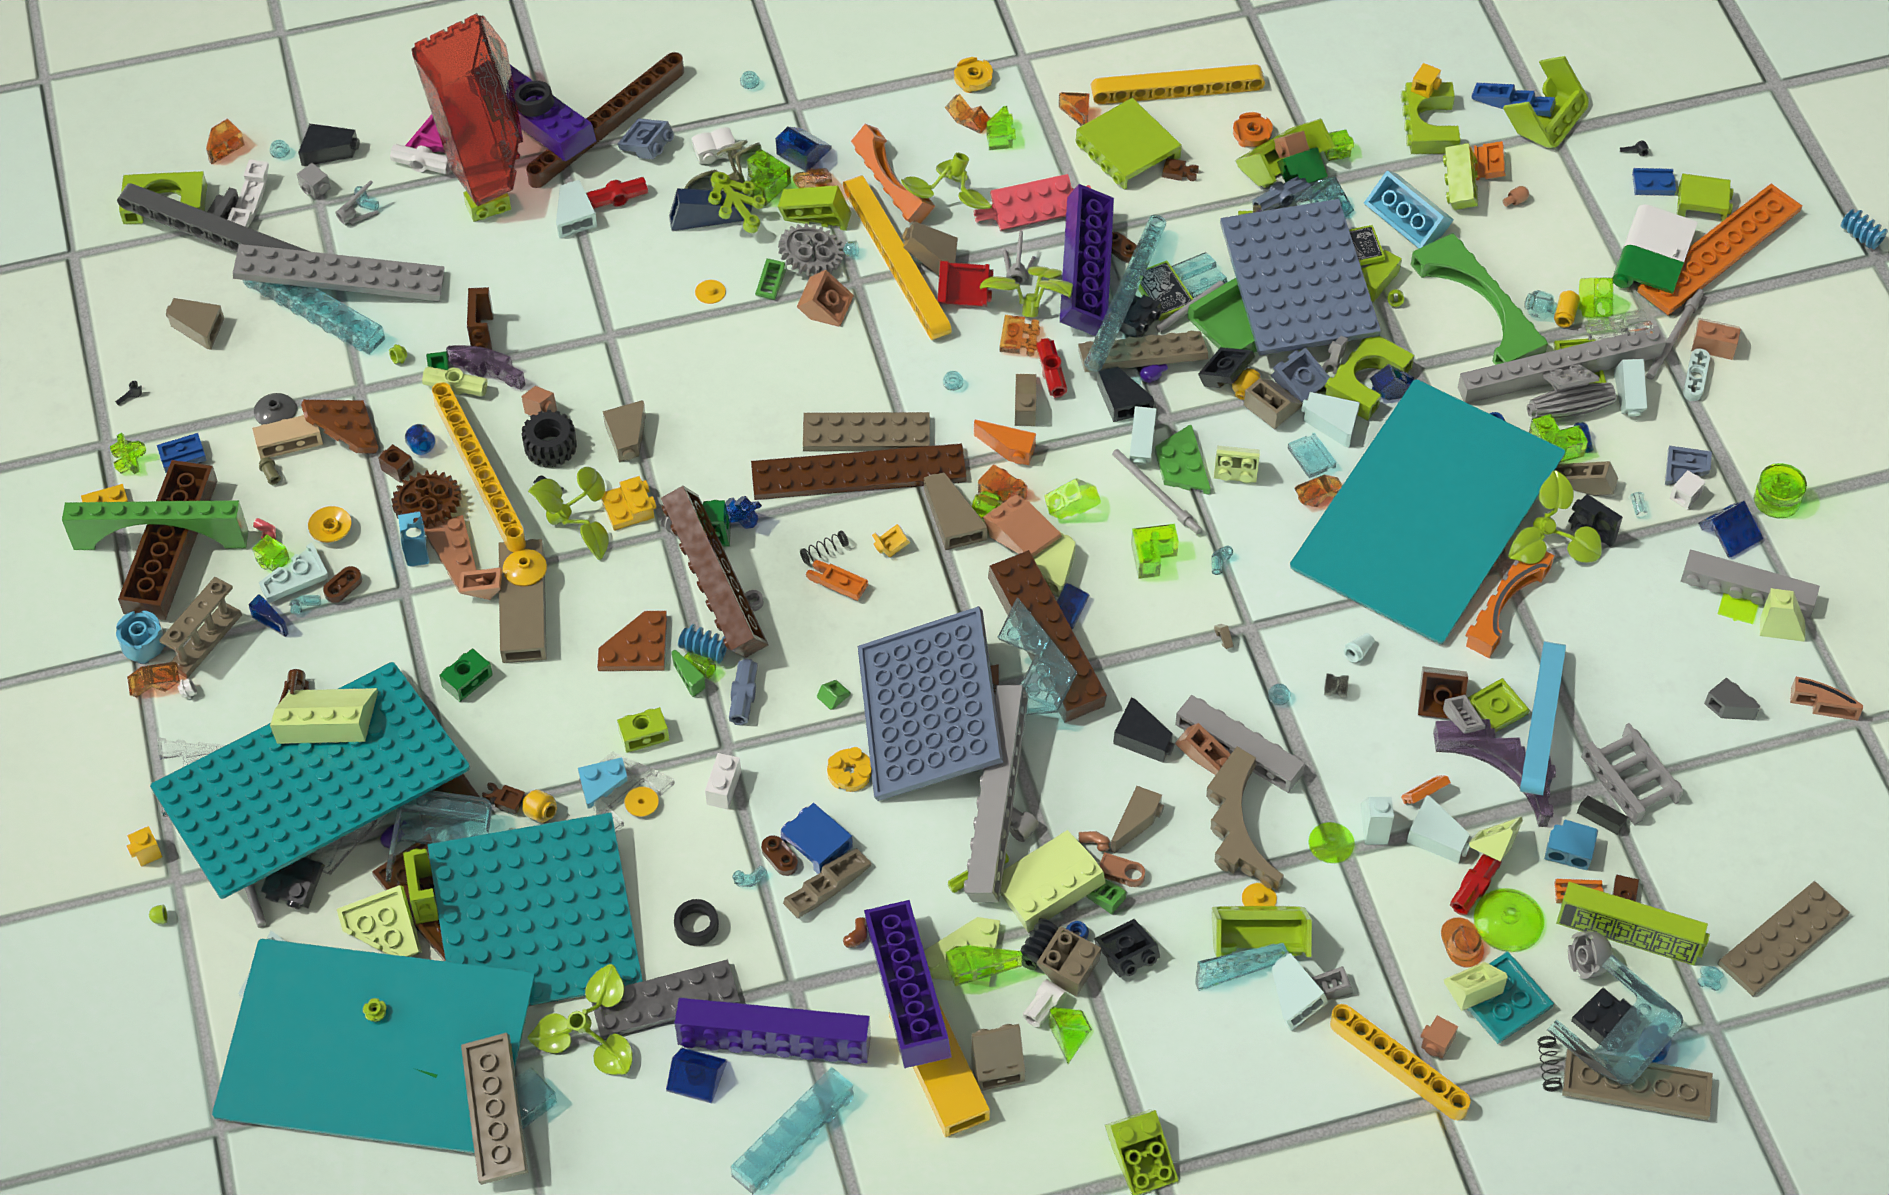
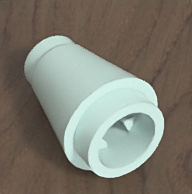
M1365 633L1347 643L1344 649L1345 657L1350 662L1361 661L1374 643L1373 636Z

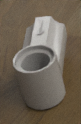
M1013 807L1009 832L1016 840L1025 842L1038 828L1039 822L1031 813L1026 811L1022 813Z

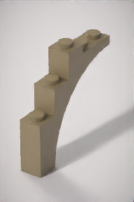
M1237 746L1207 786L1206 797L1214 805H1221L1211 819L1210 829L1217 837L1225 838L1215 852L1214 862L1221 870L1230 871L1233 874L1240 867L1244 874L1254 876L1265 887L1274 888L1278 891L1283 885L1284 875L1271 866L1257 851L1243 821L1242 796L1247 781L1256 767V757Z

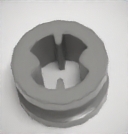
M757 590L747 591L745 595L752 610L757 611L761 609L764 603L762 594ZM757 598V601H754L753 604L750 603L749 600Z

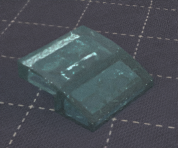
M1207 252L1171 266L1192 298L1199 296L1219 280L1224 284L1227 283V277L1217 269L1216 261Z

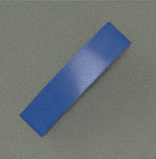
M1476 83L1471 96L1473 100L1503 109L1505 105L1530 102L1538 116L1551 117L1556 104L1555 97H1536L1535 91L1515 90L1514 84Z

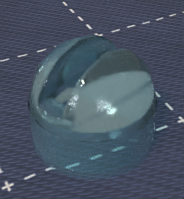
M857 240L849 241L845 244L843 251L848 257L859 256Z

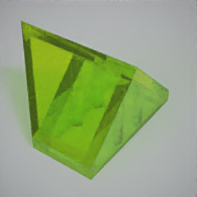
M1052 1007L1049 1010V1027L1067 1064H1069L1092 1029L1082 1010Z

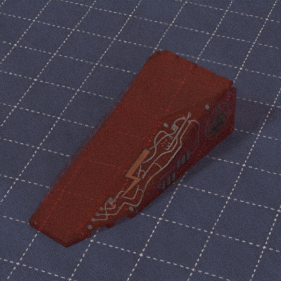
M476 13L465 18V23L459 21L447 27V31L442 29L430 35V40L426 37L415 42V47L411 48L450 169L474 203L480 206L513 190L517 173L514 165L515 160L520 158L517 150L519 143L523 142V135L514 97L515 90L507 46L484 15L479 16Z

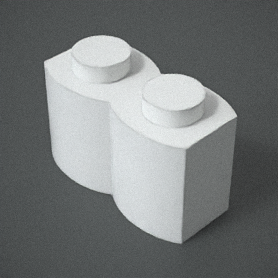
M729 127L719 128L711 133H700L692 137L693 149L699 164H710L718 159H728L727 153L720 157H717L716 154L720 150L736 143ZM737 149L732 150V156L737 153Z

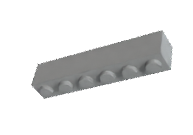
M1691 549L1680 581L1690 586L1701 587L1712 592L1722 593L1733 598L1743 599L1764 606L1771 588L1794 591L1803 617L1810 618L1820 588L1816 584Z
M1191 695L1176 713L1175 725L1184 731L1188 727L1199 723L1230 754L1238 746L1256 757V767L1253 772L1287 793L1291 791L1303 775L1305 762L1301 758L1291 755L1283 750L1280 745L1271 743L1260 733L1251 731L1240 721L1231 719L1223 711L1216 710L1201 698Z

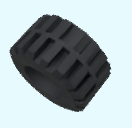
M547 410L544 413L540 411L538 415L533 414L530 416V420L524 422L525 426H522L521 433L524 451L531 462L534 461V464L538 466L542 464L543 467H548V465L556 467V464H564L565 460L569 461L572 458L571 455L575 454V448H577L575 428L572 420L568 419L566 414L561 415L560 411L552 412ZM546 437H557L549 441L542 440Z

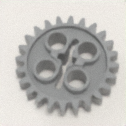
M805 223L804 227L797 224L796 228L790 226L789 230L785 229L784 234H781L779 240L778 254H782L781 260H786L785 265H792L791 270L799 269V274L805 271L806 275L809 276L810 273L815 275L824 270L832 274V271L837 270L838 266L841 265L844 247L840 246L841 240H836V235L830 236V230L824 232L822 226L817 229L815 224L809 227Z

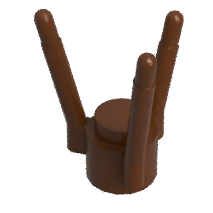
M292 669L288 672L287 681L284 682V689L279 703L287 695L288 690H290V694H294L295 690H309V681L305 680L306 674L303 670Z

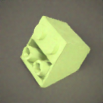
M1217 445L1214 479L1256 483L1260 450Z

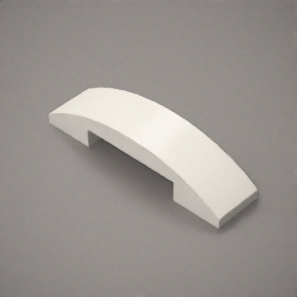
M249 159L243 175L245 182L236 207L230 211L229 221L245 227H249L253 221L263 197L268 176V162Z

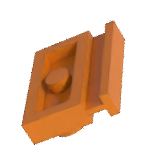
M1503 141L1483 144L1482 147L1475 145L1474 153L1477 157L1475 171L1478 172L1476 180H1480L1483 177L1490 179L1505 176Z

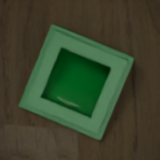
M447 351L426 354L428 367L442 370L449 369Z

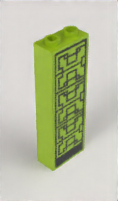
M1568 882L1556 924L1578 931L1598 932L1608 940L1693 966L1697 957L1702 958L1710 934L1706 933L1708 923L1572 882Z

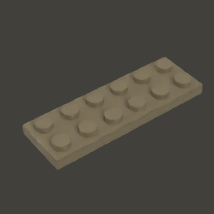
M1201 331L1168 333L1157 336L1147 335L1146 337L1138 338L1127 337L1126 339L1118 340L1107 339L1099 342L1087 341L1078 344V352L1084 372L1101 371L1114 367L1130 368L1208 359V350Z
M930 412L804 413L803 451H875L930 446Z
M1813 881L1722 957L1718 965L1753 997L1847 918L1850 912L1817 882Z
M504 1033L462 1044L478 1182L483 1185L528 1173L510 1035Z
M1567 1048L1562 1089L1563 1096L1707 1121L1710 1118L1713 1073L1586 1051L1617 1078V1080H1614L1593 1070Z

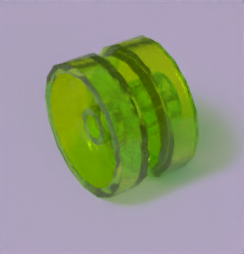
M1775 463L1765 467L1760 474L1754 491L1753 499L1756 507L1765 515L1777 519L1788 518L1794 515L1799 510L1806 492V478L1799 469L1789 464Z

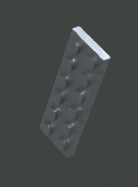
M728 959L624 986V996L617 1005L605 1007L601 1004L600 1008L594 1010L600 1037L606 1040L612 1034L625 1035L674 1022L679 998L740 1003Z

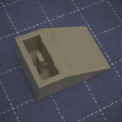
M1004 1024L996 1029H981L972 1034L971 1067L981 1091L1025 1082V1065L1019 1024Z

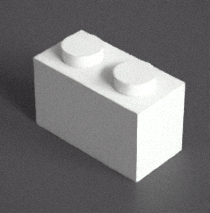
M721 753L717 754L705 789L707 805L729 810L741 774L739 757Z

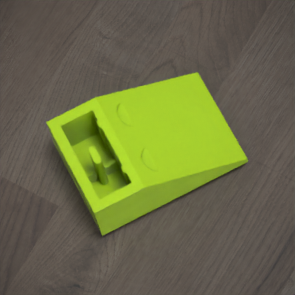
M1149 1109L1105 1124L1112 1150L1132 1195H1139L1179 1181L1156 1110Z

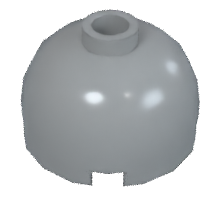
M1582 931L1572 935L1571 939L1574 940L1572 945H1568V960L1573 972L1578 970L1580 974L1578 977L1583 979L1596 978L1607 972L1610 968L1608 962L1612 964L1613 949L1607 938L1593 931Z

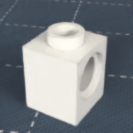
M1687 470L1673 486L1669 499L1688 510L1702 494L1706 481Z

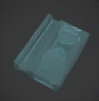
M1312 433V436H1305L1288 443L1287 449L1309 479L1328 471L1329 468H1336L1337 462L1315 433Z

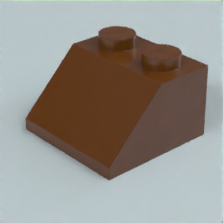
M1422 666L1418 715L1450 719L1443 711L1445 699L1466 695L1468 684L1467 671Z

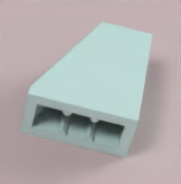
M580 180L560 186L556 218L559 239L597 227L596 213Z
M1644 359L1622 360L1613 370L1621 414H1628L1631 417L1640 416L1647 409Z
M1310 392L1308 400L1304 399L1301 412H1305L1304 421L1341 445L1349 448L1360 402Z
M1135 406L1130 448V461H1133L1134 464L1146 465V462L1151 463L1156 408Z
M1426 795L1409 831L1407 843L1459 863L1461 857H1466L1469 852L1470 845L1468 839L1470 834L1433 798Z
M1368 797L1361 803L1365 845H1388L1394 818L1392 797Z
M1291 953L1276 961L1272 967L1283 1019L1287 1027L1292 1031L1325 1006L1328 1000L1324 992Z

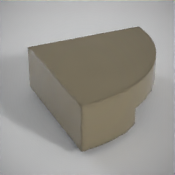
M1224 624L1215 625L1216 636H1221L1222 639L1221 645L1226 649L1234 647L1228 626Z

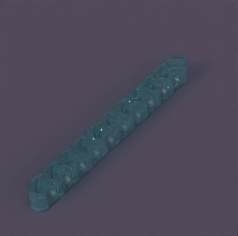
M1160 215L1150 216L1084 361L1085 367L1091 372L1101 371L1166 227V220Z

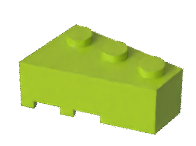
M1470 144L1445 147L1446 155H1443V163L1447 167V173L1444 174L1446 185L1449 186V192H1446L1447 203L1451 204L1454 210L1478 206V186L1475 179L1478 177V172L1474 168V164L1477 163V157Z
M839 186L783 189L778 204V209L784 221L807 223L808 225L810 222L821 223V226L828 228V225L839 226L840 230L845 231L852 214Z

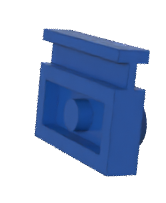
M1633 168L1632 176L1635 195L1675 196L1676 185L1673 169Z
M198 433L157 445L165 473L168 471L171 460L190 463L207 461Z

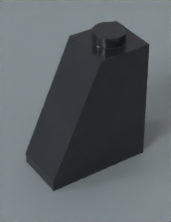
M310 123L298 151L301 166L353 158L355 151L359 149L360 139L357 138L356 130Z
M1119 367L1098 371L1097 385L1113 422L1133 418L1135 406L1153 408V396Z
M1131 697L1114 731L1113 744L1162 763L1167 755L1171 756L1175 743H1172L1173 733L1142 704Z

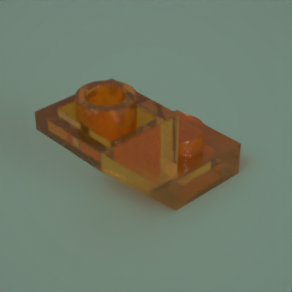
M961 94L955 95L945 106V109L956 123L979 134L992 122V119L982 106L971 109Z
M1322 475L1299 484L1294 489L1302 504L1318 507L1328 496L1335 497L1342 487V483L1338 477Z
M176 662L141 666L127 676L130 696L137 698L150 688L166 692L180 682L178 664Z

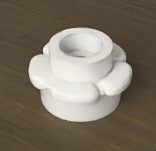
M190 678L180 680V685H178L179 693L183 698L192 699V696L197 694L194 682Z

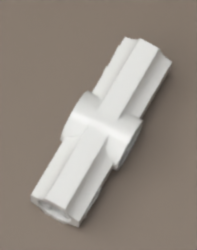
M394 144L391 148V161L410 165L417 172H424L427 169L449 174L451 170V157L447 159V156L435 154L425 146H418L415 149Z

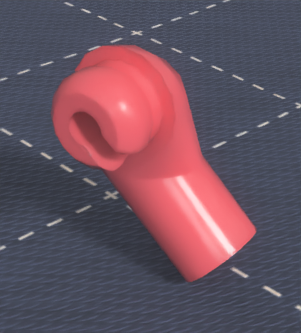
M257 518L253 523V527L262 531L261 539L266 544L273 543L276 539L275 526Z

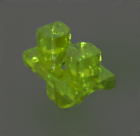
M123 433L116 435L118 442L111 445L110 450L114 457L122 458L113 462L115 469L120 474L129 470L134 474L140 472L137 458L146 453L145 444L140 441L132 442L126 440Z

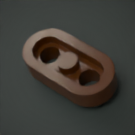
M1112 232L1111 253L1123 262H1135L1139 257V247L1121 233Z
M348 566L329 580L323 588L326 600L337 603L354 591L362 582L360 570L357 567Z
M771 835L762 841L761 850L763 856L780 875L789 876L797 871L798 859L780 837ZM776 844L775 847H770L769 845ZM783 860H789L788 863H784V862H782V861H783Z

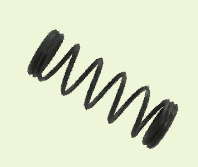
M842 530L838 531L837 535L832 534V541L825 537L824 544L817 541L816 547L809 545V552L805 548L800 549L802 560L807 565L810 564V558L814 562L810 553V546L814 547L819 557L822 558L818 551V542L824 546L829 555L825 539H828L833 544L835 551H837L833 542V535L838 537L843 547L848 546L849 541L846 534Z
M1543 1036L1537 1040L1538 1046H1540L1538 1051L1542 1054L1539 1058L1543 1063L1540 1067L1544 1071L1541 1076L1542 1079H1544L1543 1075L1545 1073L1555 1074L1560 1072V1069L1557 1068L1546 1071L1542 1068L1544 1064L1554 1065L1559 1063L1556 1059L1545 1062L1541 1060L1543 1055L1554 1056L1558 1054L1557 1051H1547L1545 1053L1540 1051L1541 1047L1551 1048L1557 1045L1556 1038L1553 1036ZM1543 1040H1554L1553 1042L1540 1043ZM1559 1077L1544 1079L1545 1082L1542 1084L1543 1089L1546 1091H1557L1562 1088L1561 1078ZM1559 1084L1556 1087H1547L1546 1085Z

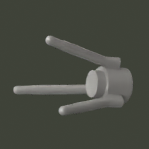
M370 180L346 204L335 211L337 218L342 224L345 225L349 222L353 225L360 220L379 213L376 210L355 217L357 213L353 207L365 196V191L373 184V181Z
M1023 231L1019 232L1016 263L1011 267L1007 251H1003L1007 271L1006 277L1014 279L1017 284H1021L1029 279L1028 269L1033 266L1036 259L1035 256H1032L1027 269L1021 263Z

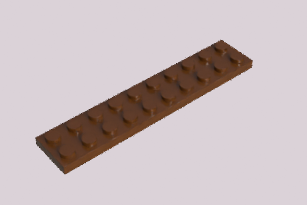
M962 443L751 461L754 500L924 486V477L945 473L952 483L967 482Z

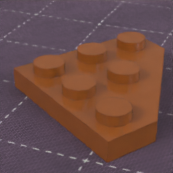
M303 399L301 407L305 420L311 425L317 424L325 429V434L336 441L342 440L355 453H377L378 445L364 400Z
M667 611L642 612L598 648V671H665Z

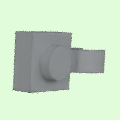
M1340 336L1336 341H1332L1328 351L1331 355L1323 364L1322 368L1324 370L1329 365H1332L1334 367L1333 374H1336L1341 358L1344 355L1348 338Z

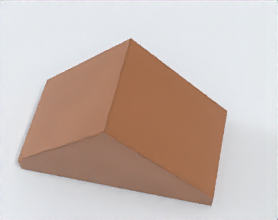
M502 568L461 572L459 593L490 600L501 590Z

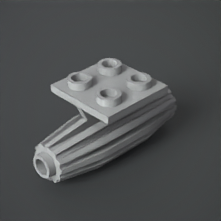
M1572 365L1569 369L1565 370L1553 369L1550 370V373L1543 374V378L1551 383L1554 390L1531 399L1527 405V413L1534 420L1563 419L1591 413L1615 403L1616 391L1612 383H1591L1599 381V377L1582 365Z

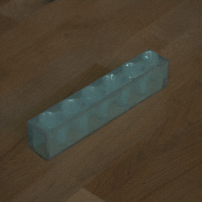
M831 1067L730 1166L732 1177L752 1195L757 1190L764 1189L769 1182V1178L775 1173H780L786 1166V1162L792 1156H797L803 1149V1145L809 1139L813 1140L820 1132V1128L825 1123H830L842 1106L846 1107L854 1097L853 1084Z

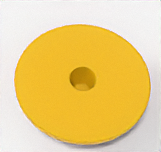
M705 280L699 283L695 289L696 298L706 304H714L721 301L726 293L724 285L717 280Z
M648 787L632 789L628 792L624 801L626 810L638 817L650 815L656 810L659 803L656 792Z
M1262 883L1250 884L1242 893L1244 906L1276 905L1277 897L1275 891L1272 888L1265 887Z

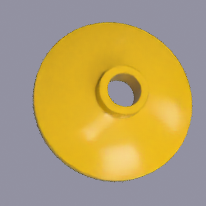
M327 506L317 510L308 521L310 535L317 541L325 543L342 539L351 528V518L348 512L336 506Z
M531 549L513 552L506 558L503 564L505 578L516 586L536 584L544 577L547 570L545 558L539 552Z

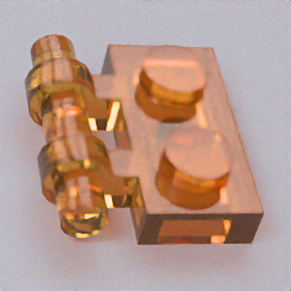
M827 168L810 169L805 172L795 173L792 180L798 188H804L809 183L815 184V187L827 186V183H832V175Z
M1005 315L999 352L1020 354L1021 348H1026V355L1034 356L1037 350V336L1040 334L1039 321L1033 319L1031 324H1026L1025 317ZM1023 333L1028 334L1029 338H1023Z

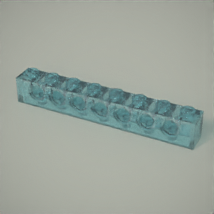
M243 280V283L248 288L257 290L262 296L271 298L279 306H285L295 315H300L306 318L309 323L320 326L325 332L334 334L342 342H348L358 351H363L370 355L385 340L382 325L316 288Z

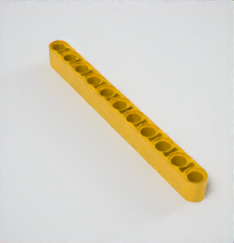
M861 175L843 181V188L847 198L929 338L934 340L951 334L952 329L948 318L909 252L904 249L902 240L864 176Z
M444 382L435 384L432 387L435 407L507 549L511 552L524 549L526 541L523 527L450 385Z

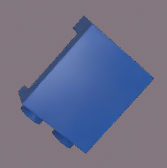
M814 802L809 807H804L795 819L785 823L781 829V839L785 843L789 842L813 863V870L817 874L821 873L823 866L838 859L853 848L852 835Z

